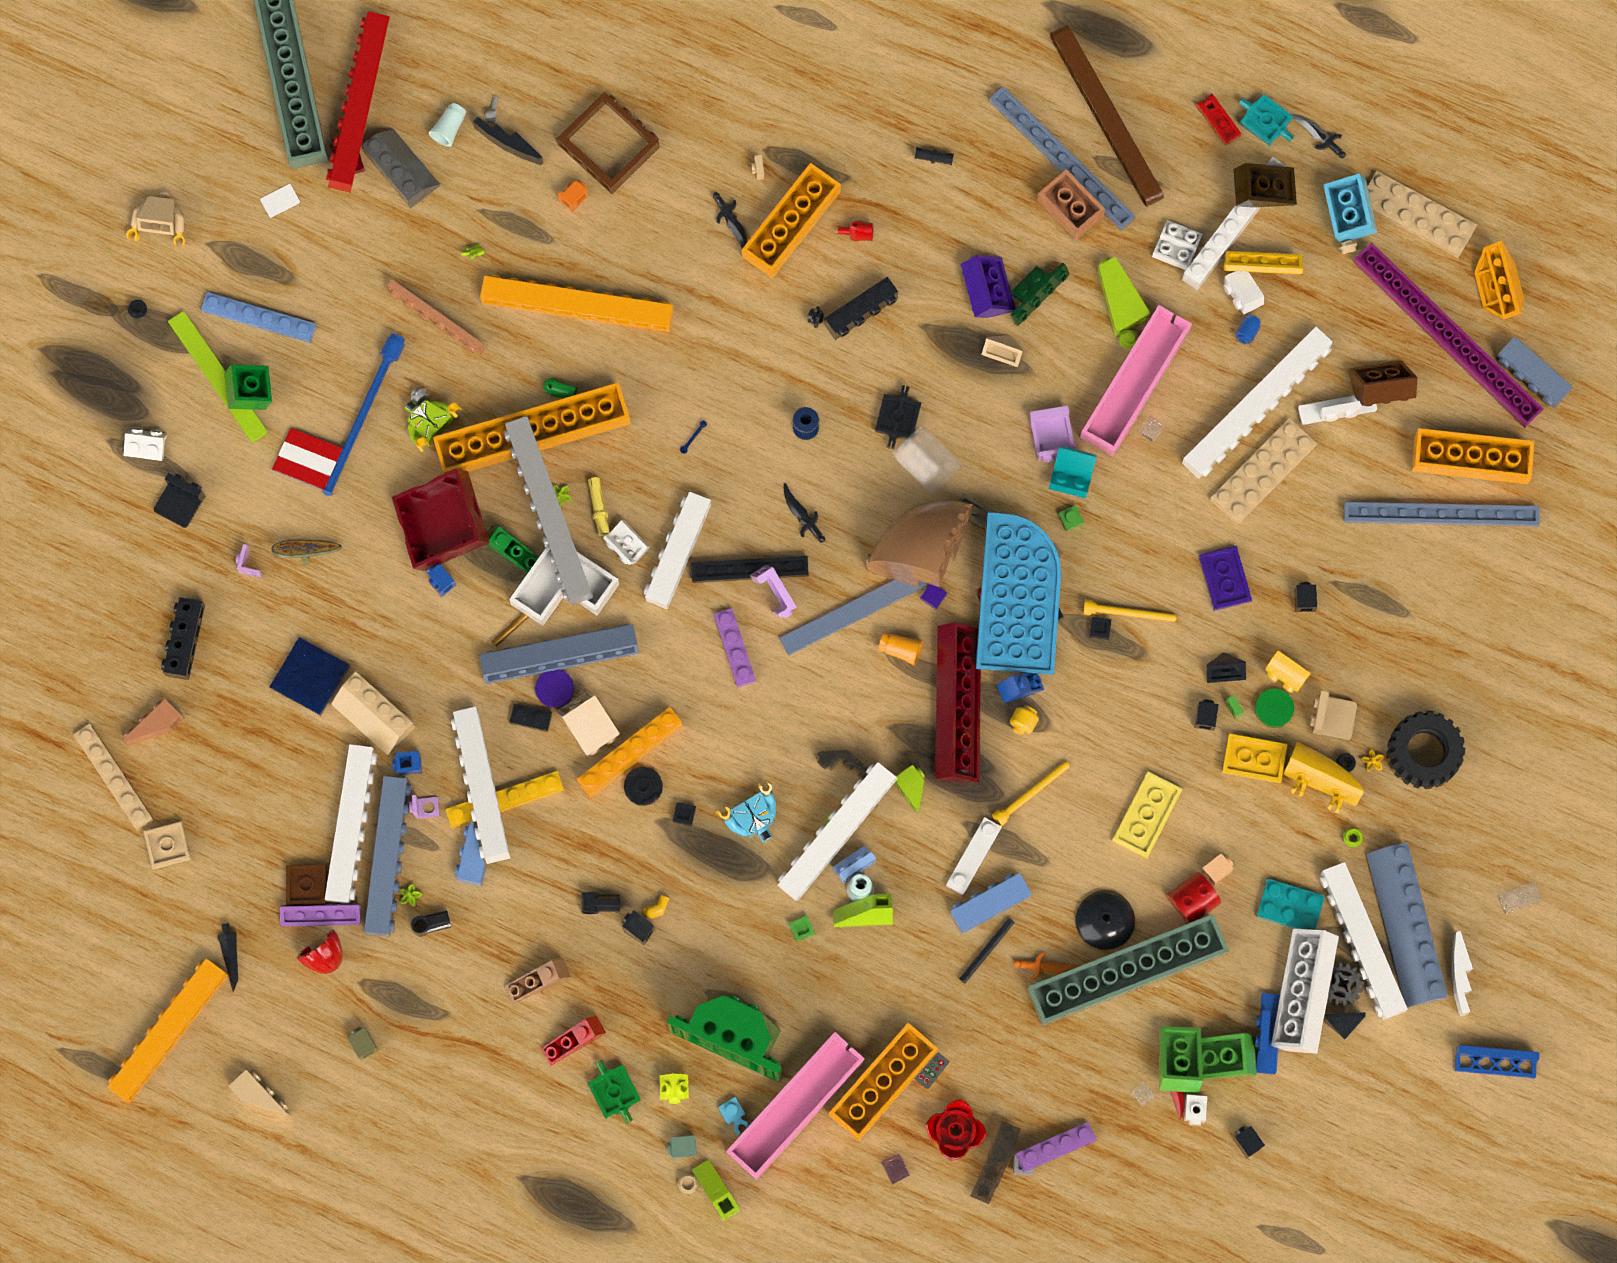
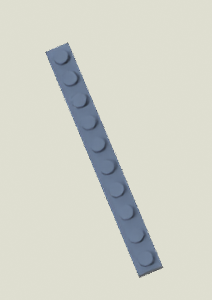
M1001 87L989 98V102L1058 170L1063 172L1067 169L1105 208L1104 215L1121 231L1135 219L1136 216L1004 87Z
M1344 503V523L1538 527L1540 525L1539 506Z

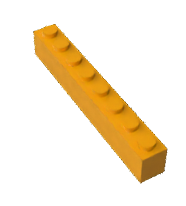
M207 958L196 966V973L192 978L188 977L183 983L184 988L182 991L172 997L170 1001L172 1004L167 1010L164 1009L159 1014V1021L156 1025L149 1027L146 1031V1038L135 1045L134 1053L130 1058L127 1057L122 1062V1069L119 1073H115L109 1079V1086L107 1088L127 1103H131L228 975Z

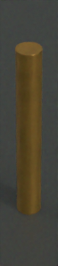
M521 613L491 642L497 647L529 617Z

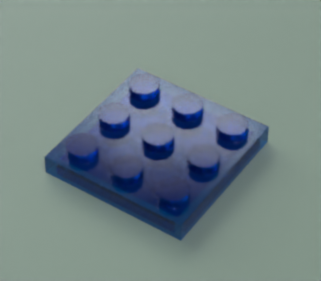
M299 637L269 688L321 716L349 670L350 665Z

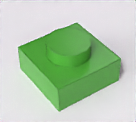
M1077 506L1058 513L1066 532L1084 524Z

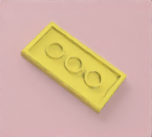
M1147 771L1112 841L1147 859L1183 789Z

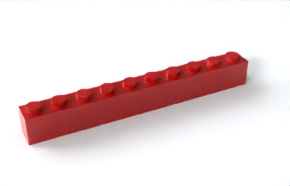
M368 11L367 16L362 17L360 28H363V32L358 34L356 42L360 46L358 51L355 50L352 60L356 64L355 68L351 67L349 78L352 81L351 84H347L345 91L348 99L343 101L341 112L345 113L343 118H339L337 129H341L340 135L336 134L333 146H337L336 152L332 151L329 162L333 163L332 169H328L326 180H329V188L351 192L390 16Z

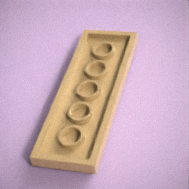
M1376 171L1368 185L1373 213L1459 259L1477 224L1379 171Z
M1289 418L1210 498V501L1239 526L1317 446V443Z

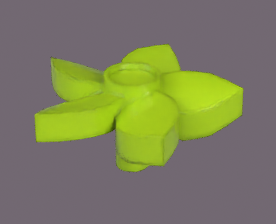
M475 244L473 247L465 245L466 251L462 252L461 255H470L471 259H475L476 255L481 256L485 252L480 248V244Z
M553 486L560 507L563 504V500H572L570 495L566 494L568 486L562 487L561 490L558 486Z
M411 884L408 890L399 889L400 893L404 896L400 904H405L409 901L410 905L415 907V899L423 895L419 891H415L414 884Z

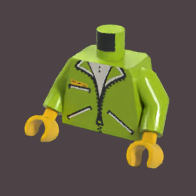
M411 400L405 407L411 414L407 419L410 440L418 447L420 452H423L422 447L424 445L429 447L434 442L433 437L441 435L453 422L450 414L456 418L458 415L455 411L458 409L462 410V408L455 402L449 404L425 400L418 406Z

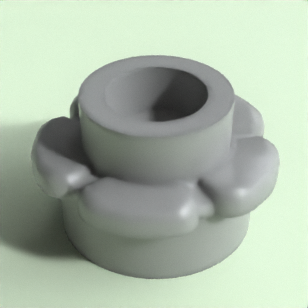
M418 387L411 393V400L417 405H421L423 401L428 399L429 395L426 392V388L420 389Z

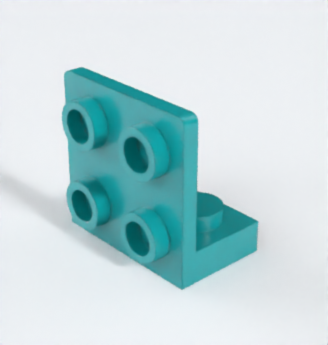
M1059 446L1048 489L1086 498L1097 455Z

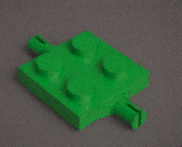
M602 1059L600 1063L603 1068H601L599 1062L595 1063L600 1074L596 1079L587 1084L605 1119L615 1114H621L625 1124H628L626 1115L630 1122L633 1121L628 1110L631 1106L640 1102L641 1099L625 1067L621 1065L615 1069L607 1070Z

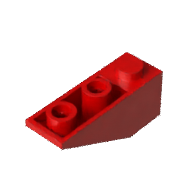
M597 1016L585 1018L542 1047L541 1050L551 1066L592 1043L606 1032Z

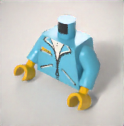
M766 780L768 783L767 788H762L759 783L758 786L761 792L733 809L729 810L725 805H722L725 808V812L721 814L718 810L716 811V814L723 818V821L731 831L741 836L747 835L749 838L757 834L762 843L773 837L768 827L773 825V819L776 817V801L771 791L772 786L768 780Z

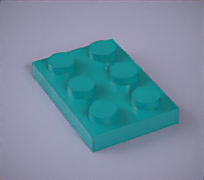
M1267 879L1256 917L1293 929L1315 930L1325 896Z

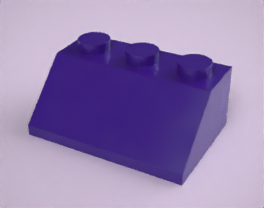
M976 255L961 263L962 274L965 279L974 317L990 318L1011 313L1016 309L1010 293L1011 290L1002 257Z

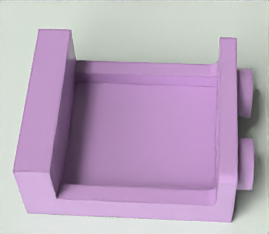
M1068 405L1030 412L1029 420L1038 461L1043 460L1044 463L1053 461L1057 457L1059 446L1076 449L1069 420Z
M765 565L750 575L755 583L761 584L767 581L781 604L780 607L772 611L773 615L786 618L794 613L793 609L796 608V605L773 567Z

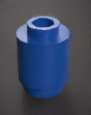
M1250 314L1243 318L1235 333L1240 343L1247 344L1253 342L1261 327L1260 319Z

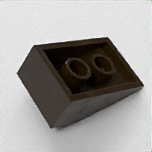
M1244 163L1233 169L1236 206L1255 208L1297 205L1293 167Z

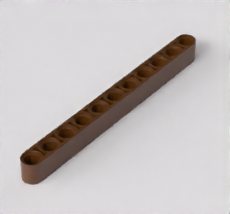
M1065 25L1051 32L1050 38L1143 204L1148 207L1164 199L1159 184L1070 27Z

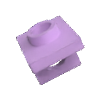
M243 544L241 553L238 552L236 557L237 570L241 574L262 578L261 571L245 567L250 548L247 544Z
M412 795L409 807L410 813H413L416 819L440 816L438 797L418 799L416 795ZM427 802H431L435 806L434 811L431 813H426L423 810V806Z

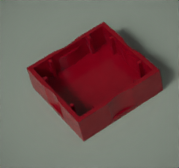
M456 468L422 486L413 487L392 497L399 523L404 531L405 544L413 569L426 571L433 565L437 566L490 543L472 482L466 470Z

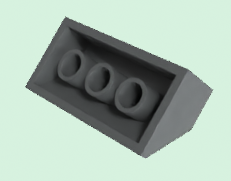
M394 129L377 133L362 144L365 155L410 208L440 186L439 182Z

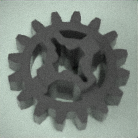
M1339 963L1338 968L1333 965L1332 978L1334 982L1329 987V998L1327 1001L1330 1002L1333 999L1335 1001L1334 1006L1341 1002L1342 1006L1345 1007L1347 1001L1352 1005L1354 1003L1353 998L1356 1000L1360 998L1357 993L1364 991L1360 988L1364 981H1359L1362 974L1356 975L1357 968L1349 969L1350 964L1343 967L1342 963ZM1341 972L1348 973L1350 976H1345ZM1340 981H1341L1342 983H1343V982L1346 983V986H1345L1344 988H1343V987H1340V988L1338 987V984L1340 983ZM1355 983V990L1352 994L1350 988L1351 985ZM1334 993L1341 994L1342 997H1338Z

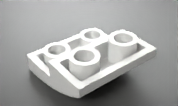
M1167 220L1152 257L1187 270L1203 234Z

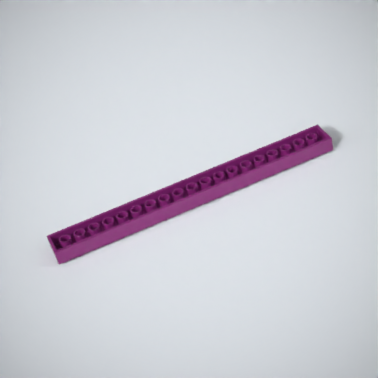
M1373 243L1354 259V263L1524 428L1543 411V408Z

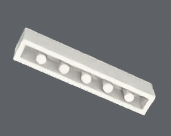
M689 492L688 496H684L680 505L682 507L681 513L676 514L673 525L675 527L673 532L669 531L666 538L668 544L665 549L662 548L658 557L660 563L658 567L655 566L651 573V577H653L652 582L647 584L644 590L646 602L667 610L711 507L710 499Z

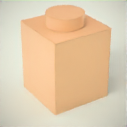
M1220 854L1204 866L1201 872L1215 886L1233 871V862L1228 856L1224 857Z

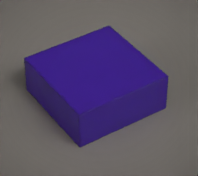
M930 584L920 599L937 610L947 596V592L940 587Z

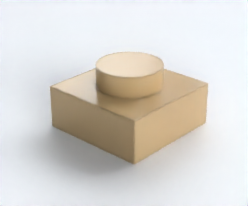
M762 155L754 156L755 162L751 163L752 174H756L757 180L764 179Z

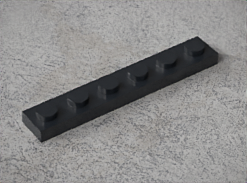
M808 556L691 562L692 583L752 580L750 575L765 565L773 567L779 578L808 577Z

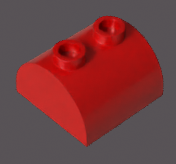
M1198 871L1165 895L1187 924L1203 918L1221 904V899L1216 890Z

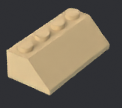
M357 672L342 685L331 703L332 706L388 756L415 728L413 722Z

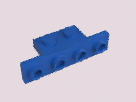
M1261 994L1260 1015H1257L1256 1027H1259V1034L1255 1036V1047H1258L1257 1073L1275 1075L1277 1072L1278 1048L1271 1046L1280 1000L1279 994Z

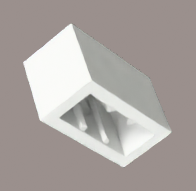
M1234 271L1225 276L1224 290L1227 295L1232 296L1237 310L1240 309L1243 314H1246L1264 305V295L1248 271Z

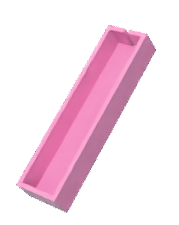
M1158 305L1082 430L1080 439L1112 457L1115 456L1190 332L1192 323L1176 316L1174 324H1172L1171 321L1174 313Z
M836 1032L833 1033L726 1151L756 1181L865 1062V1059L852 1047L849 1049V1052L846 1050L848 1043Z

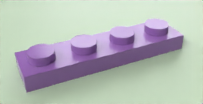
M733 609L715 613L714 618L737 688L755 683L756 679Z
M360 904L281 905L280 923L281 926L360 925Z
M1089 1122L1022 1150L1015 1155L1023 1172H1026L1091 1144L1097 1139Z

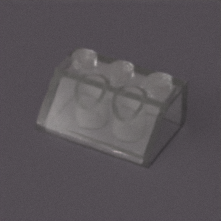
M922 424L892 454L933 495L964 465Z

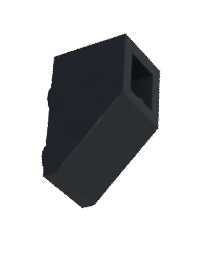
M634 910L631 914L627 913L622 920L624 933L642 945H645L655 930V927Z

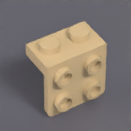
M1321 691L1319 696H1315L1313 707L1316 708V713L1312 715L1310 726L1313 727L1312 734L1350 740L1357 704L1352 701L1328 697L1329 692Z

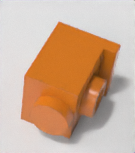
M581 180L569 183L564 188L563 193L561 191L558 192L559 200L572 212L588 197L587 186Z

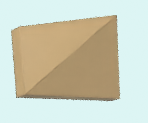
M1010 335L991 336L986 338L981 355L1018 367L1023 348Z

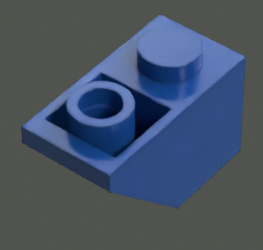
M1036 673L1013 675L997 684L1004 703L1017 701L1044 690L1041 678Z

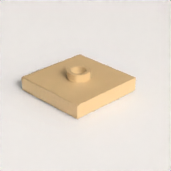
M182 821L143 831L153 870L191 860Z

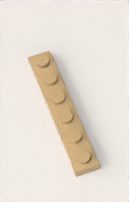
M88 724L73 734L136 831L154 821L93 727Z

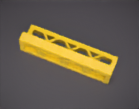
M1226 251L1224 271L1302 274L1303 254Z

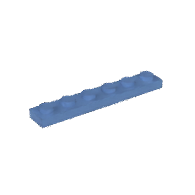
M207 292L201 311L307 343H311L316 329L315 323Z

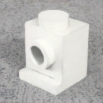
M1186 1096L1184 1121H1189V1125L1200 1126L1201 1122L1204 1123L1206 1121L1207 1096ZM1193 1107H1199L1200 1112L1198 1114L1194 1113Z

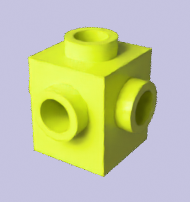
M673 1073L660 1075V1100H669V1104H679L681 1100L689 1099L687 1074Z

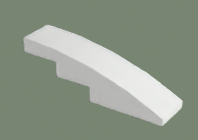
M1461 931L1453 935L1451 952V976L1459 1016L1467 1015L1470 1012L1465 994L1472 990L1466 973L1473 969Z

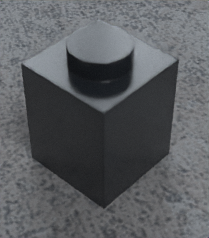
M1301 582L1299 585H1296L1294 589L1295 612H1315L1317 609L1316 585H1311V582Z
M1204 699L1202 702L1199 701L1194 728L1214 731L1219 704H1215L1213 700Z
M1244 1125L1235 1132L1237 1136L1233 1140L1246 1158H1249L1265 1146L1252 1126L1246 1128Z

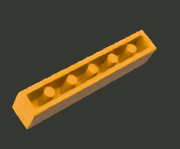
M670 707L577 778L579 786L589 798H592L683 727L682 721Z

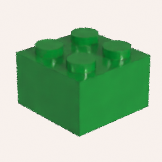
M230 365L225 372L228 409L266 410L272 402L269 366Z

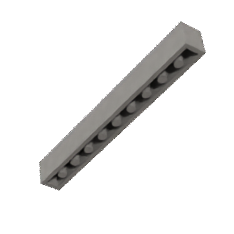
M525 416L505 423L507 430L503 432L507 442L511 441L513 447L510 448L513 460L517 458L519 465L516 466L519 476H524L526 483H523L526 495H531L532 500L529 501L532 512H537L539 518L535 520L539 530L543 529L545 536L542 539L545 547H550L552 554L548 556L552 566L556 565L558 572H555L558 583H563L565 588L561 590L564 600H569L571 606L593 598L592 592L529 420Z

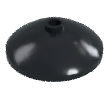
M1098 891L1090 894L1081 902L1076 912L1075 923L1080 937L1089 946L1099 950H1112L1122 946L1132 935L1135 927V915L1130 903L1120 894L1112 891ZM1108 915L1110 920L1106 922L1102 917Z

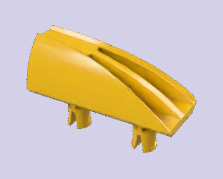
M1297 742L1283 772V775L1296 780L1291 792L1294 794L1297 788L1300 787L1298 796L1301 797L1308 785L1331 795L1332 799L1328 809L1331 810L1333 805L1336 804L1335 813L1340 812L1343 801L1356 806L1364 792L1359 782L1330 758Z

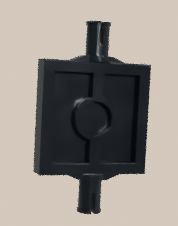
M902 385L900 396L886 394L883 396L875 432L889 437L887 444L889 449L890 446L891 449H895L897 439L902 438L913 441L921 402L912 401L907 397L910 389L909 386H906L905 390V385Z

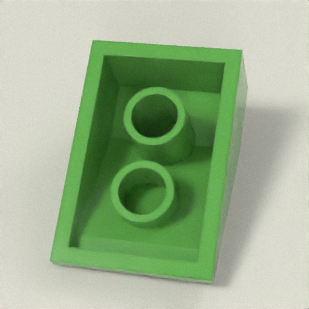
M1161 1026L1159 1090L1199 1093L1203 1082L1201 1028Z
M1241 1033L1201 1038L1203 1080L1257 1075L1253 1035Z

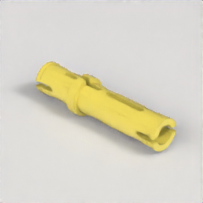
M594 477L588 479L594 511L593 520L596 522L598 536H604L606 533H610L607 523L608 512L605 511L600 478Z

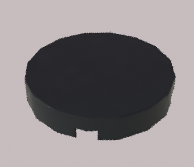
M638 767L626 776L624 781L626 797L637 806L651 805L662 794L663 783L661 776L655 770L647 767Z

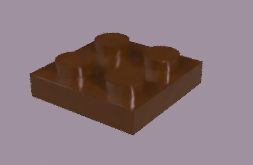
M286 865V905L326 904V865Z

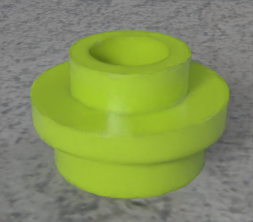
M1349 828L1343 835V841L1348 847L1356 848L1362 843L1363 835L1360 830ZM1354 835L1356 841H1351L1349 836Z

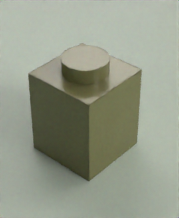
M360 1027L350 1032V1036L347 1037L360 1060L378 1051L365 1027L363 1029Z

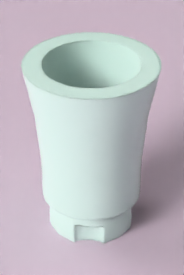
M456 103L450 104L435 126L429 131L430 137L443 146L451 147L457 131L464 120L466 110Z
M864 874L855 875L847 885V895L853 902L874 894V885L870 878ZM862 884L864 889H858L857 886Z

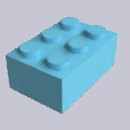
M1360 173L1323 184L1335 238L1340 243L1378 233L1366 179Z

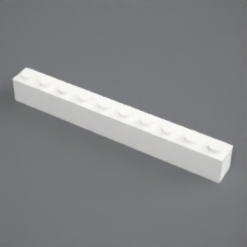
M1315 327L1183 459L1182 464L1198 479L1203 475L1206 477L1213 470L1212 466L1216 462L1219 464L1226 457L1225 453L1229 449L1233 450L1240 443L1238 440L1242 436L1246 437L1253 430L1252 426L1256 422L1259 424L1266 417L1265 413L1269 409L1272 411L1279 404L1278 400L1282 396L1285 398L1292 391L1291 387L1295 383L1299 384L1306 377L1304 374L1308 370L1312 371L1319 364L1317 361L1321 357L1325 358L1332 351L1331 345L1333 342Z

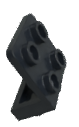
M168 473L165 477L168 485L156 503L154 512L183 528H187L206 496L201 490L202 487L194 482L191 484L185 482V478L177 473L175 475Z

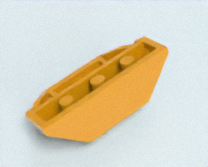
M1503 241L1484 247L1474 272L1483 309L1502 319L1520 314L1522 312L1524 295L1513 258Z

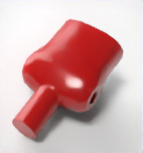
M858 220L852 222L850 227H838V234L850 235L851 240L855 242L873 241L874 224Z

